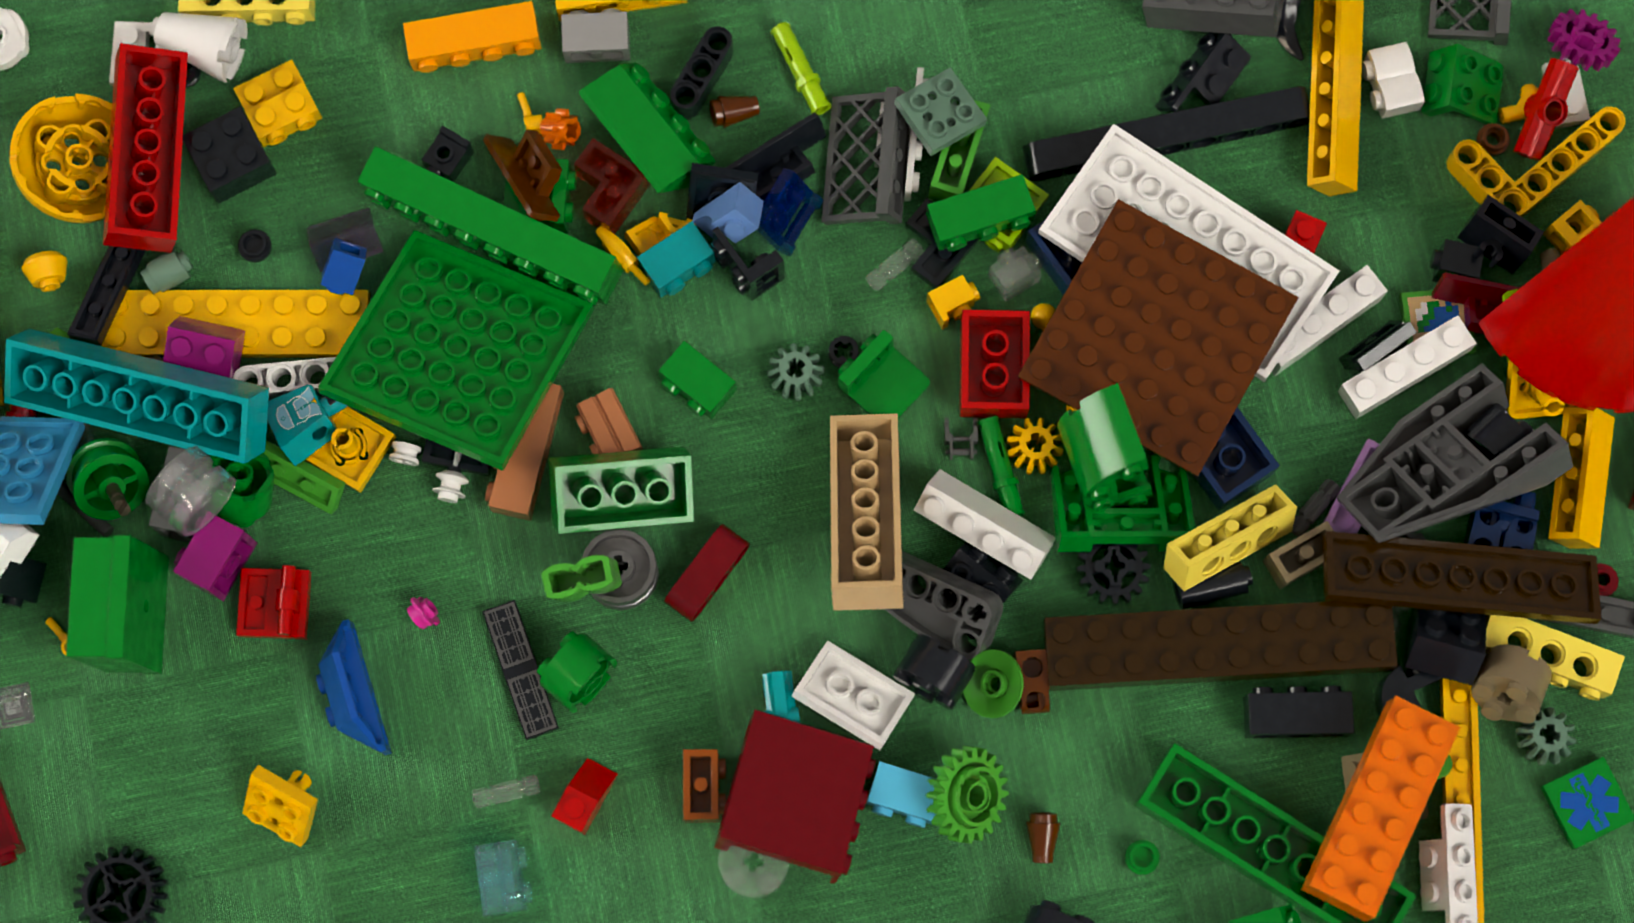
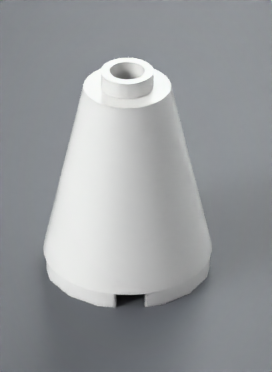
M163 12L160 17L156 16L154 18L150 34L154 36V42L166 50L188 52V63L219 81L227 82V79L231 80L235 76L245 51L240 48L241 38L247 40L248 30L246 21L238 17Z

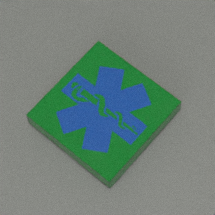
M1604 757L1540 786L1571 849H1576L1634 821V814Z

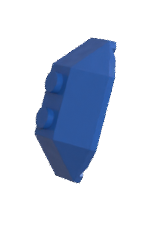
M349 619L344 620L339 625L318 664L321 674L316 675L317 684L322 695L327 693L330 704L329 707L325 708L326 715L331 727L336 726L337 730L386 756L392 754L356 628Z

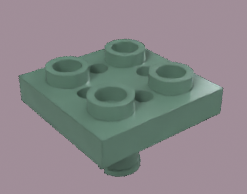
M951 67L896 97L894 105L930 156L985 126L988 120ZM933 94L936 96V99L933 100V96L928 97V95ZM955 99L959 102V104L957 105L955 101L951 104L950 101Z

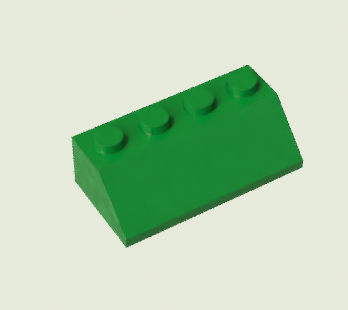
M637 62L619 64L578 92L657 193L689 188L692 163L712 166L716 162L710 154L708 145L696 137L690 129L687 119L675 111L670 104L669 97L650 80L649 72Z

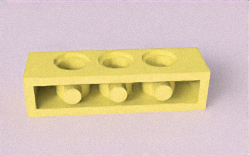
M178 0L179 13L238 17L246 22H253L261 26H268L273 24V22L302 25L306 21H315V0H285L282 4L278 5L273 4L274 0H253L248 5H240L242 0H221L214 6L208 5L210 0Z
M1275 484L1167 543L1163 569L1183 591H1186L1292 532L1297 506Z
M1486 615V654L1490 653L1491 648L1497 645H1509L1508 637L1509 635H1514L1519 638L1522 647L1529 650L1528 656L1536 661L1541 657L1542 648H1548L1552 651L1554 661L1552 664H1548L1552 673L1551 685L1560 688H1566L1568 685L1580 690V696L1594 701H1599L1600 698L1603 699L1613 694L1625 656L1526 618ZM1575 660L1583 662L1586 666L1585 677L1579 676L1574 671L1573 665Z

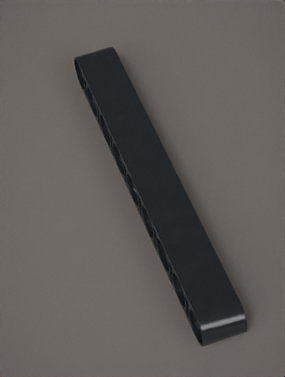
M1298 86L1115 125L1161 155H1168L1307 125L1310 118V101L1306 87ZM1112 125L1037 140L1023 146L1022 150L1030 181H1043L1079 173Z

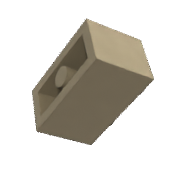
M1328 521L1269 553L1264 558L1263 563L1280 590L1323 566V535L1326 531L1334 532Z

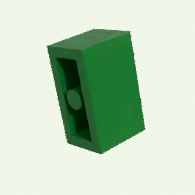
M686 341L681 343L658 370L662 380L660 385L674 397L678 393L688 401L686 406L699 417L705 414L712 420L737 390L735 380Z

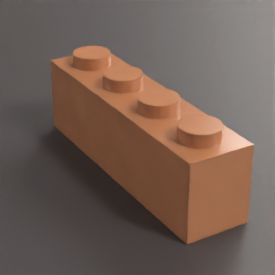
M551 385L504 471L494 468L497 470L495 481L489 482L485 494V501L489 502L488 506L492 512L528 521L532 520L564 397L561 385Z

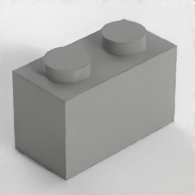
M613 8L605 9L602 13L574 10L569 14L561 15L562 52L565 63L630 60L627 11L621 12L619 9Z

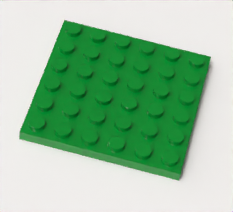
M414 230L318 386L319 394L504 471L594 311L593 303Z

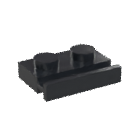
M1390 320L1338 359L1346 370L1365 371L1417 332L1410 321L1405 323L1404 321Z

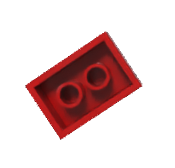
M962 310L960 319L959 417L989 418L998 416V418H1027L1030 402V384L1019 379L1018 375L1030 356V311Z

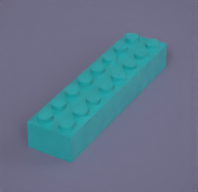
M27 329L6 339L4 403L243 464L265 452L269 387L33 329Z

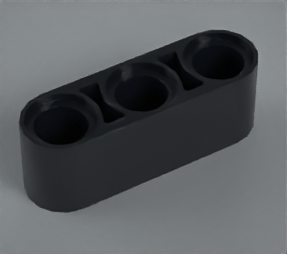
M714 26L705 32L671 89L672 107L686 119H691L700 112L733 56L732 35L726 28ZM717 41L726 44V47L721 50H714L710 46ZM700 68L710 71L706 77H697L694 75V72ZM684 95L694 98L692 103L688 105L680 104L678 99Z

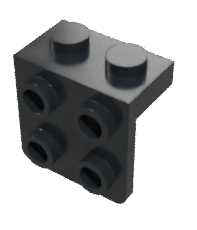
M965 542L956 551L944 568L948 572L995 592L999 595L1003 604L1023 582V579L1018 576L1017 571L968 542ZM948 589L949 598L957 603L956 594L951 589ZM968 634V637L975 639L974 636Z

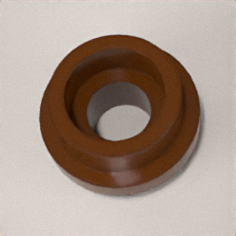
M1490 123L1484 125L1479 130L1476 142L1490 156H1498L1508 148L1510 136L1502 125ZM1487 137H1494L1497 140V145H1491L1487 141Z

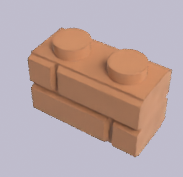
M613 388L598 393L596 396L590 397L576 405L580 414L574 418L583 435L589 432L594 444L589 446L592 454L643 450Z

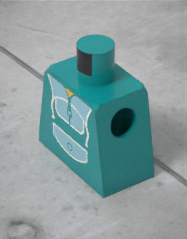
M305 385L269 400L267 420L280 448L293 465L296 466L331 440L332 433L337 429L331 416L347 408L348 405L326 396L321 398L312 385Z

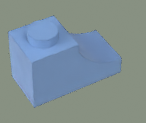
M739 182L696 211L692 222L711 238H713L712 230L719 227L724 236L736 244L759 228L764 201Z

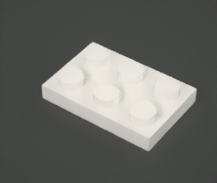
M828 640L792 694V697L878 750L882 749L915 696V693Z

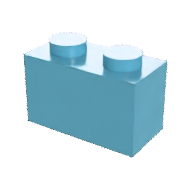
M879 761L867 804L873 806V813L892 818L893 813L906 816V823L925 828L926 823L931 824L933 817L936 815V813L927 812V808L933 804V799L926 797L928 792L934 790V787L928 783V779L935 778Z

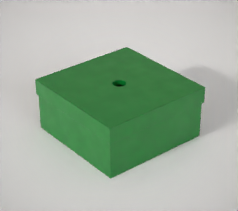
M131 535L75 537L66 657L106 673L141 672L143 674H162L169 556Z

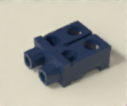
M1528 492L1514 497L1513 503L1503 501L1470 513L1464 544L1533 550L1537 521L1540 515V511L1535 510L1536 494Z

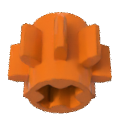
M556 108L555 113L546 112V117L543 118L540 124V133L544 138V142L550 143L552 149L565 150L566 145L575 146V142L581 133V126L577 120L578 116L569 115V109Z

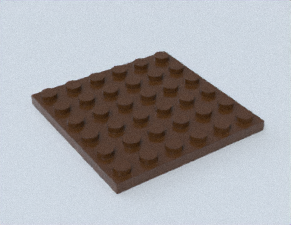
M1118 199L1020 371L1018 378L1075 410L1081 408L1079 401L1099 390L1118 383L1142 447L1198 477L1299 297Z

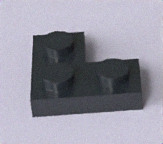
M926 198L906 222V227L930 245L911 267V271L933 289H936L946 281L977 244L979 238L967 242L965 247L950 252L948 249L939 251L926 216L927 204L933 202Z

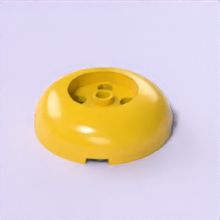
M75 94L74 96L58 98L53 96L34 105L20 119L10 143V168L19 190L38 210L55 219L71 223H92L105 219L112 103L86 94ZM77 139L79 143L68 147L64 140ZM101 155L105 157L107 162L105 166L99 167L94 164L93 158ZM51 161L56 162L60 166V171L49 169L46 167V164ZM77 161V162H79L80 164H79V165H75V164H73L72 162ZM79 180L86 181L89 189H79L76 182Z

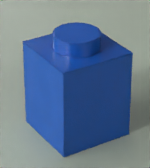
M334 238L322 271L320 285L325 286L328 291L335 294L343 295L347 293L353 295L366 260L367 248Z

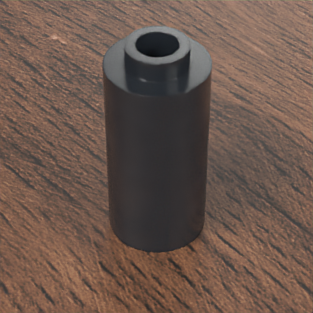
M1241 561L1236 562L1186 591H1183L1173 580L1175 596L1181 610L1247 594L1249 586L1253 585L1250 568L1248 565L1243 566Z

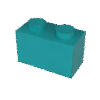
M692 221L637 257L639 268L651 280L650 283L660 298L666 294L672 296L685 287L686 284L684 282L694 276L697 278L704 276L713 268L712 264L716 262L714 251Z

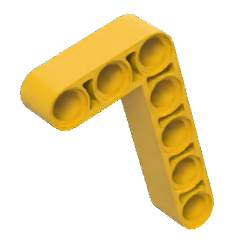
M1612 106L1599 110L1517 181H1514L1479 143L1470 139L1463 140L1456 145L1447 158V169L1479 204L1482 203L1487 195H1490L1503 205V202L1512 203L1516 207L1517 212L1515 213L1523 218L1609 145L1625 127V116L1621 110ZM1600 121L1609 123L1612 131L1605 130L1601 126ZM1576 141L1585 143L1588 151L1578 148ZM1458 154L1469 156L1472 164L1463 163L1459 159ZM1552 161L1561 163L1565 171L1556 170L1552 165ZM1481 178L1490 179L1494 184V188L1484 186ZM1532 181L1538 184L1541 192L1531 190L1528 182Z

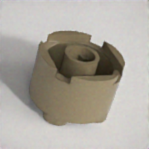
M1497 645L1492 647L1490 653L1485 655L1471 689L1475 702L1482 708V715L1493 721L1504 719L1526 724L1533 723L1541 709L1551 681L1552 673L1548 664L1541 657L1536 661L1528 656L1529 650L1515 645Z

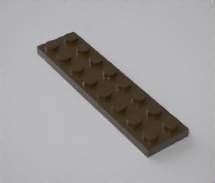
M1326 531L1323 535L1324 600L1597 624L1601 620L1597 556L1399 537L1378 543L1371 535Z

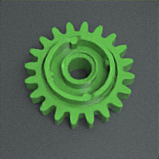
M963 746L962 749L953 748L952 756H942L944 767H933L938 777L937 779H928V783L934 787V790L926 794L927 798L933 799V804L927 808V812L936 813L931 824L940 826L938 831L940 835L948 836V840L972 844L973 840H983V832L993 833L991 822L1001 823L997 812L998 810H1006L1007 807L1001 803V798L1009 795V792L1002 790L1001 786L1008 781V778L999 776L1004 766L995 764L996 755L987 754V749Z

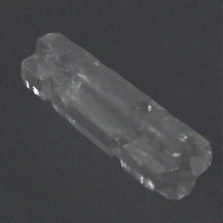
M910 239L902 246L904 248L902 251L898 249L878 265L879 270L875 268L868 273L865 279L869 286L875 291H879L887 284V279L893 280L911 265L910 261L912 259L913 261L919 259L924 250L918 241Z
M536 775L522 777V781L514 779L490 785V789L485 787L474 789L472 791L473 803L476 808L490 806L491 802L499 804L522 798L523 794H526V796L538 794L540 792L539 780Z

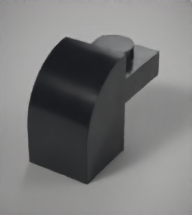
M1401 666L1391 671L1380 681L1375 693V707L1379 717L1386 702L1395 696L1421 708L1414 691L1437 682L1442 677L1411 669L1407 671L1409 676L1407 678Z

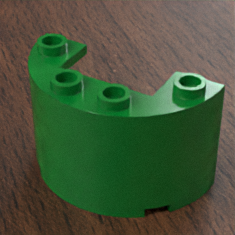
M1116 383L1079 401L1081 408L1075 411L1067 410L1057 424L1084 502L1087 506L1094 508L1095 511L1127 505L1129 508H1140L1145 506L1149 499L1153 498L1150 483L1147 482L1143 471L1148 469L1147 458L1120 386Z

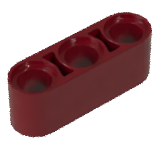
M721 524L669 591L664 602L690 622H693L745 555L750 543L726 525Z

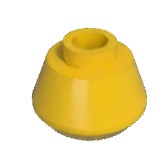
M42 251L27 257L21 269L33 287L40 288L42 292H50L61 287L60 284L65 281L68 260L58 251Z

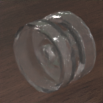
M197 446L186 449L169 462L152 483L146 495V504L162 517L170 515L169 523L185 537L201 530L220 512L231 497L236 485V479L221 466L212 468L213 460Z

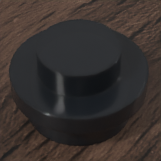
M250 230L239 239L238 250L245 260L258 263L270 255L272 242L265 232Z

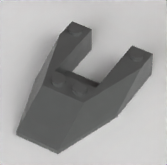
M1481 363L1400 419L1337 496V500L1378 543L1545 487L1573 468V462L1568 442L1547 423L1534 430L1491 461L1462 435L1495 403L1500 404L1505 409L1509 407L1503 382Z

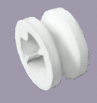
M392 442L391 446L394 448V452L389 454V460L411 466L419 464L416 456L421 453V447L406 442Z

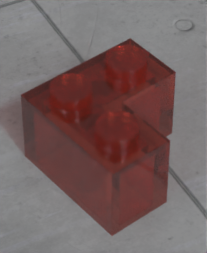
M592 138L574 163L577 177L596 189L582 210L585 221L596 228L602 226L616 234L647 191L650 183L636 165Z

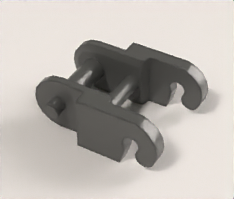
M949 417L944 418V445H949V450H945V454H949V460H952L953 456L969 455L970 460H973V455L977 454V449H973V445L978 443L977 417H973V433L970 436H953V434L949 433ZM953 441H969V448H953Z

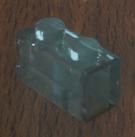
M517 840L474 846L483 916L493 917L528 911L527 903L533 902L530 881L524 882L522 868L528 867L525 846L519 847Z

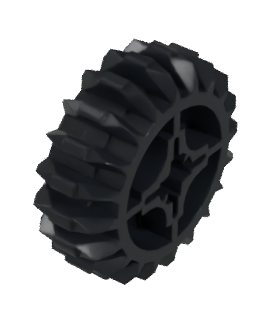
M123 846L119 854L115 847H110L107 852L108 859L103 853L98 852L95 854L97 865L88 861L84 863L85 869L89 871V874H78L76 878L84 882L83 887L73 888V893L82 895L81 900H76L73 903L74 908H85L78 916L80 921L91 919L89 923H114L104 917L101 912L118 907L129 918V920L120 923H158L157 918L153 914L154 912L164 914L166 908L159 906L158 903L160 899H169V894L160 892V888L169 885V881L167 879L157 880V877L164 872V868L161 866L152 868L156 860L155 857L148 856L143 860L144 850L136 849L132 854L129 846ZM121 865H131L141 875L137 878L131 877L128 880H124L120 874H116L113 868ZM103 879L105 891L103 895L96 899L98 884ZM118 887L127 888V891L123 893L124 900L116 899V896L120 893ZM146 888V899L143 907L138 912L140 908L137 904V897Z

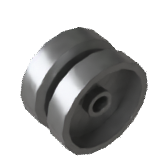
M624 529L605 531L593 538L584 550L582 559L593 555H604L617 560L618 567L624 566L627 568V570H622L623 574L620 575L622 585L619 588L605 594L591 593L593 598L606 608L620 611L636 608L646 602L655 591L659 577L657 560L648 542L637 533Z

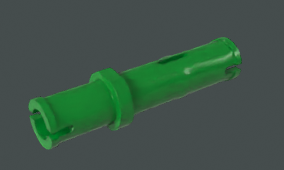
M998 416L982 419L977 423L980 427L995 481L992 483L993 490L998 492L1002 506L1019 516L1023 515L1025 511L1023 510L1017 485L1020 483L1018 477H1014L998 421L999 418Z

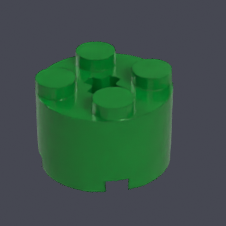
M262 453L243 464L211 455L205 464L203 500L206 512H210L239 527L252 526L256 520L263 517L270 509L273 498L274 469L270 465L269 458Z
M571 631L561 641V649L553 658H546L537 669V673L541 676L540 686L571 713L579 711L575 705L581 702L586 706L608 683L611 676L606 672L610 665L614 669L616 668L617 660L586 633L578 635Z

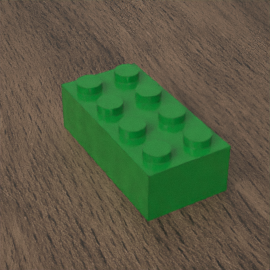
M683 446L549 458L552 524L558 534L694 522L691 454Z

